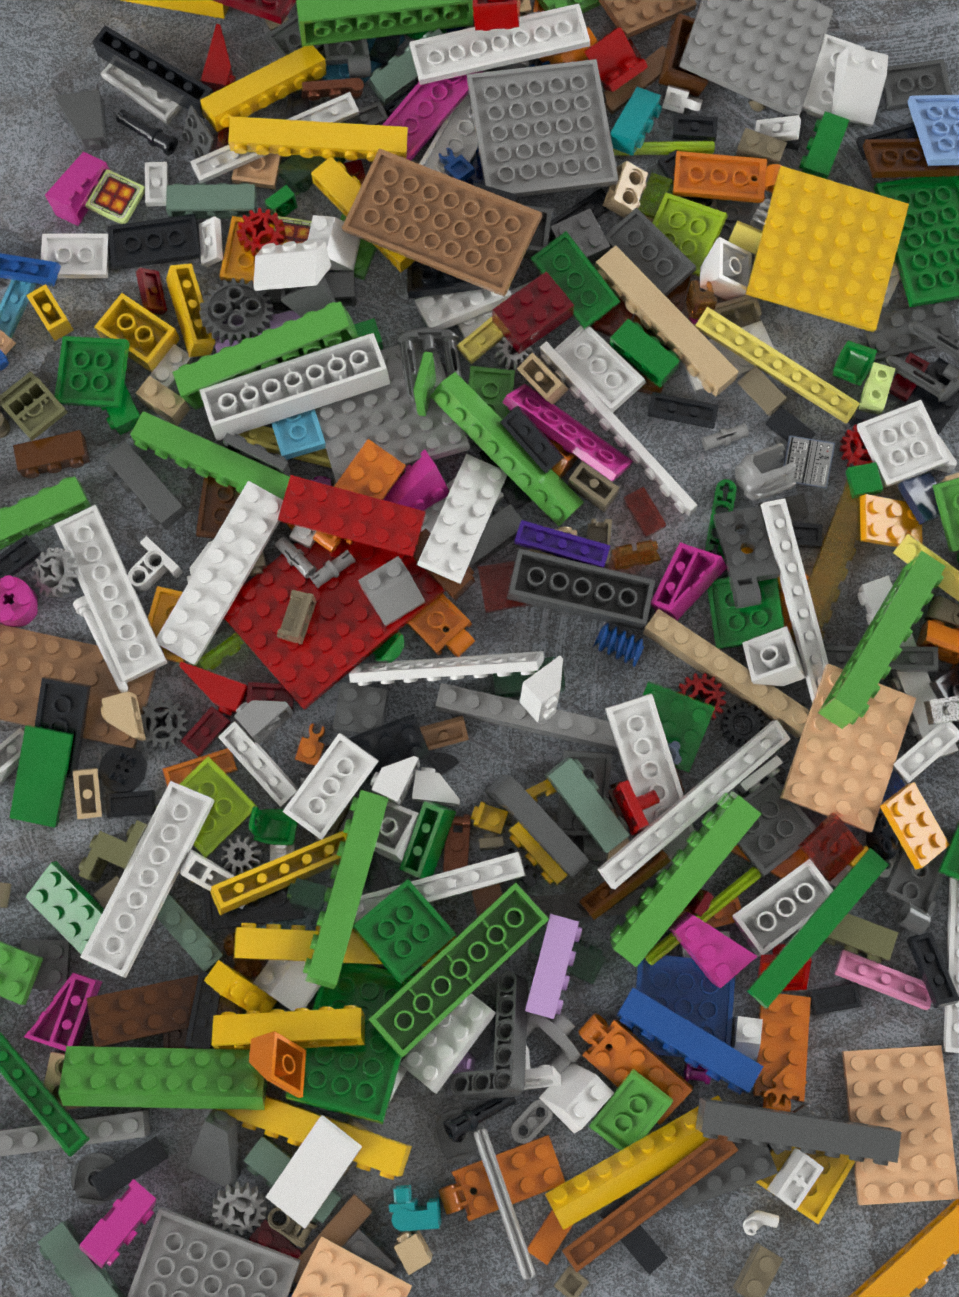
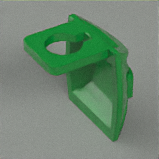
M848 340L838 356L832 376L861 386L871 370L877 350Z
M400 632L395 633L373 652L375 655L373 659L376 662H393L404 648L403 635Z
M253 806L249 830L254 835L253 840L270 845L287 846L294 845L298 823L282 812L283 809L259 810L258 807Z

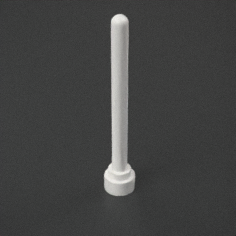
M82 596L73 602V606L77 614L85 618L121 693L127 692L128 686L119 675L86 597Z

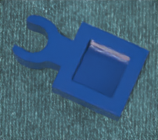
M446 148L448 157H443L439 153V160L445 165L444 170L448 176L464 182L475 174V168L462 155L455 157L452 149Z

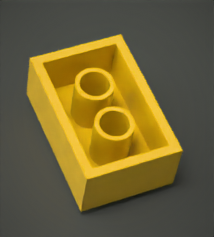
M123 293L119 295L94 326L100 338L127 339L130 342L128 357L151 373L172 346L176 345L180 340L175 328Z

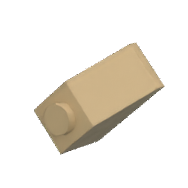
M127 691L102 699L101 714L106 722L140 741L146 740L138 700L135 694Z

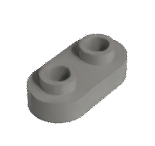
M541 1099L533 1101L513 1122L511 1126L512 1137L518 1143H529L550 1122L553 1112ZM538 1107L545 1109V1114L542 1117L536 1115ZM522 1125L528 1128V1132L525 1135H521L518 1131Z

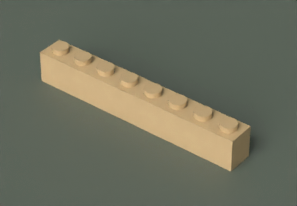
M614 246L596 261L595 269L615 295L625 302L628 311L632 314L635 313L640 318L642 325L648 330L651 329L660 343L666 345L678 356V359L686 366L689 374L697 377L708 393L712 392L716 397L736 380L739 371L617 246Z
M660 609L656 611L646 625L643 632L644 635L700 673H705L709 679L715 677V683H721L722 688L743 702L748 703L749 706L751 704L754 705L756 710L759 709L761 714L771 721L778 720L783 729L796 738L802 735L810 710L773 685L753 684L749 669Z

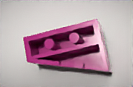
M81 153L45 194L56 216L76 226L80 225L89 210L86 207L87 201L106 169L109 170L106 162L88 153Z
M424 449L420 453L421 458L414 465L411 466L409 464L405 468L406 472L395 482L383 500L424 511L447 497L450 491L437 466Z
M680 542L651 600L654 610L660 609L678 621L727 568L722 556Z
M688 912L683 913L668 928L711 983L719 988H722L757 957L746 948Z
M72 973L55 995L54 1000L42 1012L37 1022L24 1037L66 1051V1046H79L89 1020L86 998L98 995L102 981L82 974Z
M134 1179L128 1185L130 1186L120 1199L117 1198L109 1212L99 1220L79 1245V1249L101 1269L106 1264L111 1266L120 1255L118 1252L120 1247L124 1243L128 1246L138 1234L135 1231L141 1223L146 1225L155 1214L152 1210L155 1207L156 1198Z

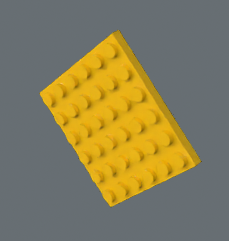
M781 166L776 178L745 295L874 332L877 328L909 204Z

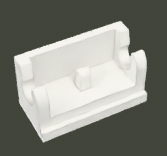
M794 1148L767 1190L794 1210H797L824 1167L807 1154Z

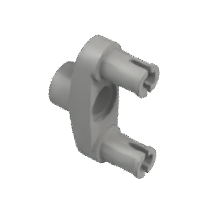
M527 1012V1037L536 1027H540L561 1047L560 1054L550 1064L561 1074L572 1061L575 1063L581 1056L575 1044L567 1036L576 1026L562 1012L560 1015L556 1014L552 1020L548 1017Z

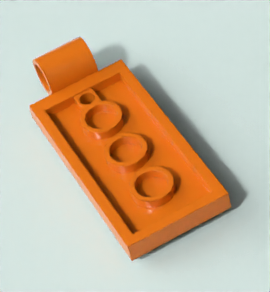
M677 151L673 195L763 203L765 191L773 193L778 171L782 165L772 164L767 166L768 161L763 158Z
M368 439L334 487L383 500L405 470L406 465ZM317 531L313 536L314 541L331 553L342 540V538ZM346 540L349 545L353 543V541Z
M444 594L440 595L407 623L438 656L442 654L441 650L447 646L456 657H460L475 642L474 638L465 630L466 627L469 628L472 625L471 621ZM448 628L449 631L443 632V629Z
M779 994L768 1008L765 1009L760 1004L759 1019H763L761 1044L756 1062L764 1067L754 1083V1096L763 1095L765 1091L773 1089L775 1085L771 1080L789 1063L806 1080L811 997ZM805 1085L789 1100L782 1095L780 1102L773 1107L770 1105L775 1101V1096L769 1093L764 1098L763 1108L791 1112V1099L804 1102Z
M594 1013L578 1031L579 1035L592 1045L582 1056L617 1087L634 1069L673 1099L670 1107L657 1121L659 1125L693 1091V1086L627 1027L620 1023L618 1019H614L609 1026L602 1016ZM611 1044L612 1048H608L606 1045Z
M549 1135L495 1154L512 1204L565 1183ZM482 1160L452 1171L451 1173L455 1177L456 1183L438 1190L446 1215L465 1208L467 1220L471 1221L499 1210ZM471 1188H476L474 1195L470 1193Z

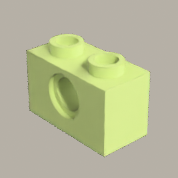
M873 362L871 370L866 377L857 410L881 415L896 368Z

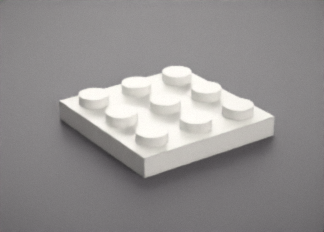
M921 400L859 423L856 427L872 462L877 463L880 478L885 488L948 464L950 461Z

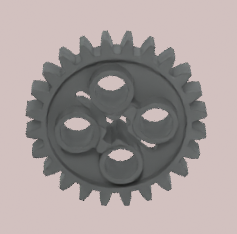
M232 278L230 284L223 280V286L216 283L215 291L208 289L209 296L203 295L204 303H200L201 311H199L202 326L206 328L207 334L212 332L213 339L220 336L221 343L228 339L229 345H232L234 340L240 344L246 338H254L258 336V333L262 334L265 331V327H271L270 321L273 320L274 312L271 297L267 296L266 290L255 291L252 280L248 284L244 283V278L239 283H236V280Z

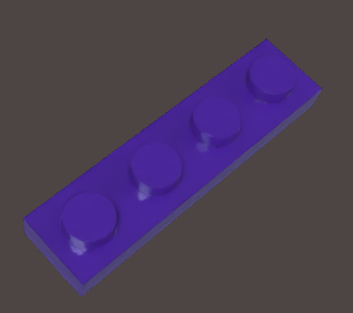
M523 520L520 522L514 544L601 568L605 567L610 550V545Z

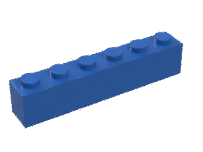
M635 988L630 990L617 1013V1016L621 1018L619 1020L620 1023L630 1029L633 1026L642 1031L641 1035L652 1042L655 1039L664 1044L662 1047L664 1050L673 1055H676L678 1052L685 1057L684 1062L696 1069L698 1065L707 1070V1076L717 1082L720 1079L724 1080L729 1084L727 1088L739 1095L742 1092L747 1094L751 1091L764 1067Z

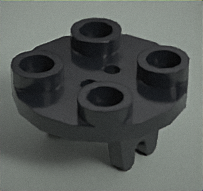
M114 747L101 759L99 766L100 778L104 785L112 791L120 793L133 792L145 779L147 762L142 754L134 748Z
M878 813L872 832L864 831L866 833L867 847L874 850L884 861H889L895 857L901 843L884 813Z

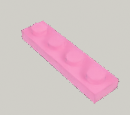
M846 950L840 952L835 975L921 1009L928 1010L932 1001L922 980Z

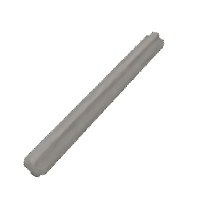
M485 1128L476 1130L473 1135L521 1276L524 1280L530 1279L536 1273L488 1132Z

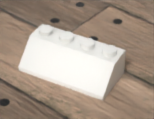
M808 859L732 915L743 938L757 957H760L801 928L833 889L814 863Z

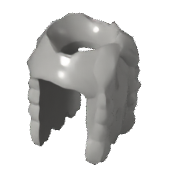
M783 443L748 454L742 458L741 463L735 466L737 485L744 491V496L750 500L767 499L770 496H775L778 493L795 487L794 471L796 464L789 463L783 466L784 463L781 461L784 458L782 451L785 448Z

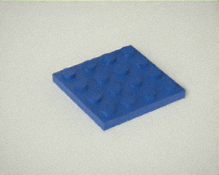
M665 955L654 965H650L645 958L637 966L636 989L727 1045H731L735 976L722 988H719L711 983L692 958ZM633 1026L632 1033L657 1055L684 1057L678 1052L676 1055L667 1052L662 1048L663 1043L656 1039L652 1042L641 1035L642 1031Z

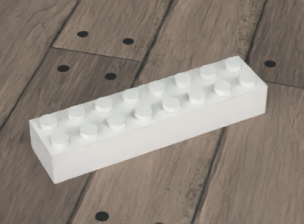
M374 333L200 389L199 391L216 440L219 441L225 437L226 433L234 436L235 434H240L388 385L390 380Z

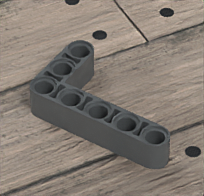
M501 774L485 790L486 794L498 806L505 807L570 878L573 879L590 863L583 852L512 776Z
M505 971L499 976L497 982L493 1070L456 1073L450 1082V1089L454 1094L468 1100L515 1097L524 1090L527 1012L525 1009L528 1001V982L525 978L512 971Z

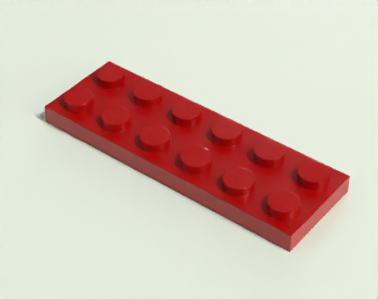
M290 475L278 521L414 558L426 511Z

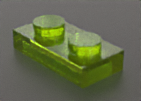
M652 172L639 201L640 206L637 209L645 216L654 219L665 193L669 191L672 179Z
M237 633L233 634L202 656L199 660L200 664L205 670L216 668L222 663L221 659L227 654L232 656L241 649L240 645L243 644V641Z

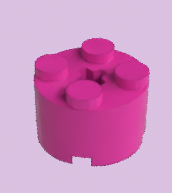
M10 575L0 578V623L10 627L26 626L37 615L38 596L23 580Z

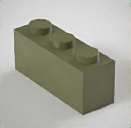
M847 914L823 943L835 946V943L845 946L844 950L856 955H858V952L868 955L867 959L881 964L882 961L890 960L899 932Z

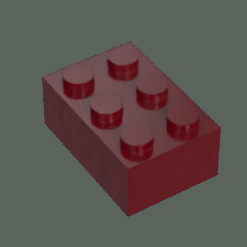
M546 271L492 309V321L520 354L573 316L574 304Z

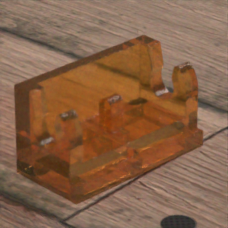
M697 280L691 281L686 298L689 318L700 319L707 307L715 310L717 297H714L713 286L709 281L706 284L708 289L706 292L700 291V285Z

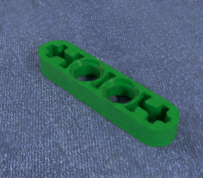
M729 479L721 480L716 486L704 551L712 553L714 544L719 545L717 555L722 556L723 560L724 555L720 541L712 535V530L715 529L713 516L716 514L718 507H725L728 512L733 511L737 490L735 483ZM727 486L731 492H728L726 501H721L723 491L720 489Z

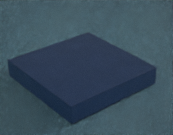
M931 472L908 479L897 485L920 525L940 518L932 486L937 484Z

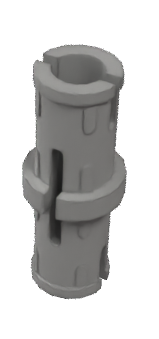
M745 423L729 429L722 428L720 432L702 437V445L705 451L721 445L728 446L733 441L749 437V431Z
M286 536L276 542L275 547L287 558V562L291 566L294 565L305 578H309L310 575L315 573L316 567L306 559L304 552L301 549H297Z
M348 550L331 562L328 560L324 567L309 576L317 588L331 578H337L341 571L356 562Z

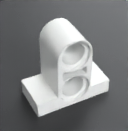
M146 536L140 544L147 553L130 569L128 578L136 590L144 592L149 590L167 571L176 579L183 571ZM155 559H162L160 565L152 566V562ZM139 575H145L143 582H135Z

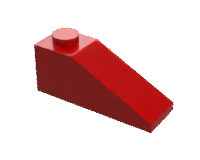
M220 24L215 26L200 80L201 83L210 87L213 93L236 82V76L232 72Z
M180 661V668L219 708V712L231 716L232 713L237 714L236 710L244 703L247 696L246 684Z

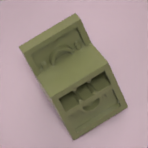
M31 371L0 395V406L31 441L68 413L38 377L36 378Z
M138 820L135 825L132 824L126 834L127 842L102 831L98 835H94L89 846L91 850L79 865L80 873L78 876L99 883L108 862L125 869L148 825Z

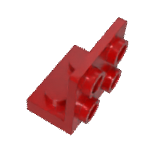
M617 27L584 51L588 60L597 59L601 85L610 92H614L648 68L644 59L636 57L621 27Z

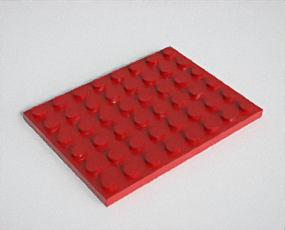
M343 538L332 553L316 541L311 549L296 542L293 545L304 552L306 559L316 567L315 572L324 567L328 560L331 562L346 550L350 552L349 554L353 556L356 562L341 571L337 578L333 577L317 588L310 577L305 578L281 554L267 568L262 570V574H257L241 587L224 619L302 709L305 710L445 592L421 566L417 565L418 562L414 558L354 541L349 545ZM399 556L422 594L425 603L385 626L363 592L358 580ZM292 590L313 594L317 601L302 644L277 637L278 629L281 628L291 599L290 594Z

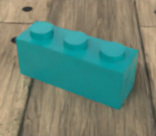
M636 87L611 130L610 136L613 149L632 156L637 148L641 149L645 140V134L650 133L653 127L654 118L660 116L662 105H660L661 95Z

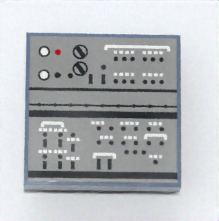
M789 436L783 466L789 463L796 464L794 480L797 484L827 488L835 443Z

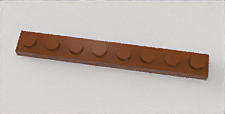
M718 1135V1139L710 1138L564 1248L562 1252L576 1273L736 1153L738 1148L735 1144L727 1140L728 1136Z

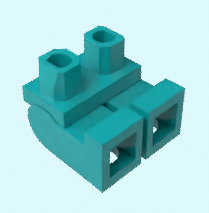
M398 1185L393 1189L394 1200L389 1204V1213L394 1212L391 1221L395 1229L399 1231L439 1229L442 1223L440 1197L429 1198L427 1205L418 1206V1198H412L411 1185Z

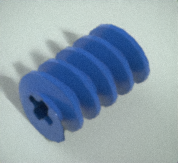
M606 622L602 626L593 648L599 644V651L602 652L607 647V655L609 656L616 651V659H620L625 655L624 663L627 664L633 659V667H635L645 646H643V638L634 642V634L626 638L625 630L618 635L617 626L609 631V623Z

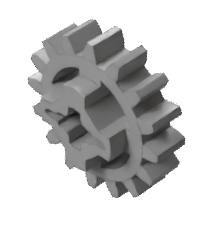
M57 547L55 549L48 548L47 553L41 552V560H35L38 565L32 568L36 572L32 579L37 580L34 587L40 589V594L52 598H62L63 593H70L69 586L75 587L73 578H78V575L74 574L78 566L73 565L76 558L70 556L71 552Z
M236 1182L233 1188L227 1184L226 1191L219 1190L217 1198H213L212 1216L214 1217L215 1225L221 1224V1230L223 1231L228 1228L231 1234L237 1230L240 1235H243L244 1230L247 1229L252 1233L253 1225L260 1227L261 1219L266 1218L267 1201L264 1200V1193H258L257 1186L250 1189L249 1182H246L244 1187L240 1186L239 1182Z

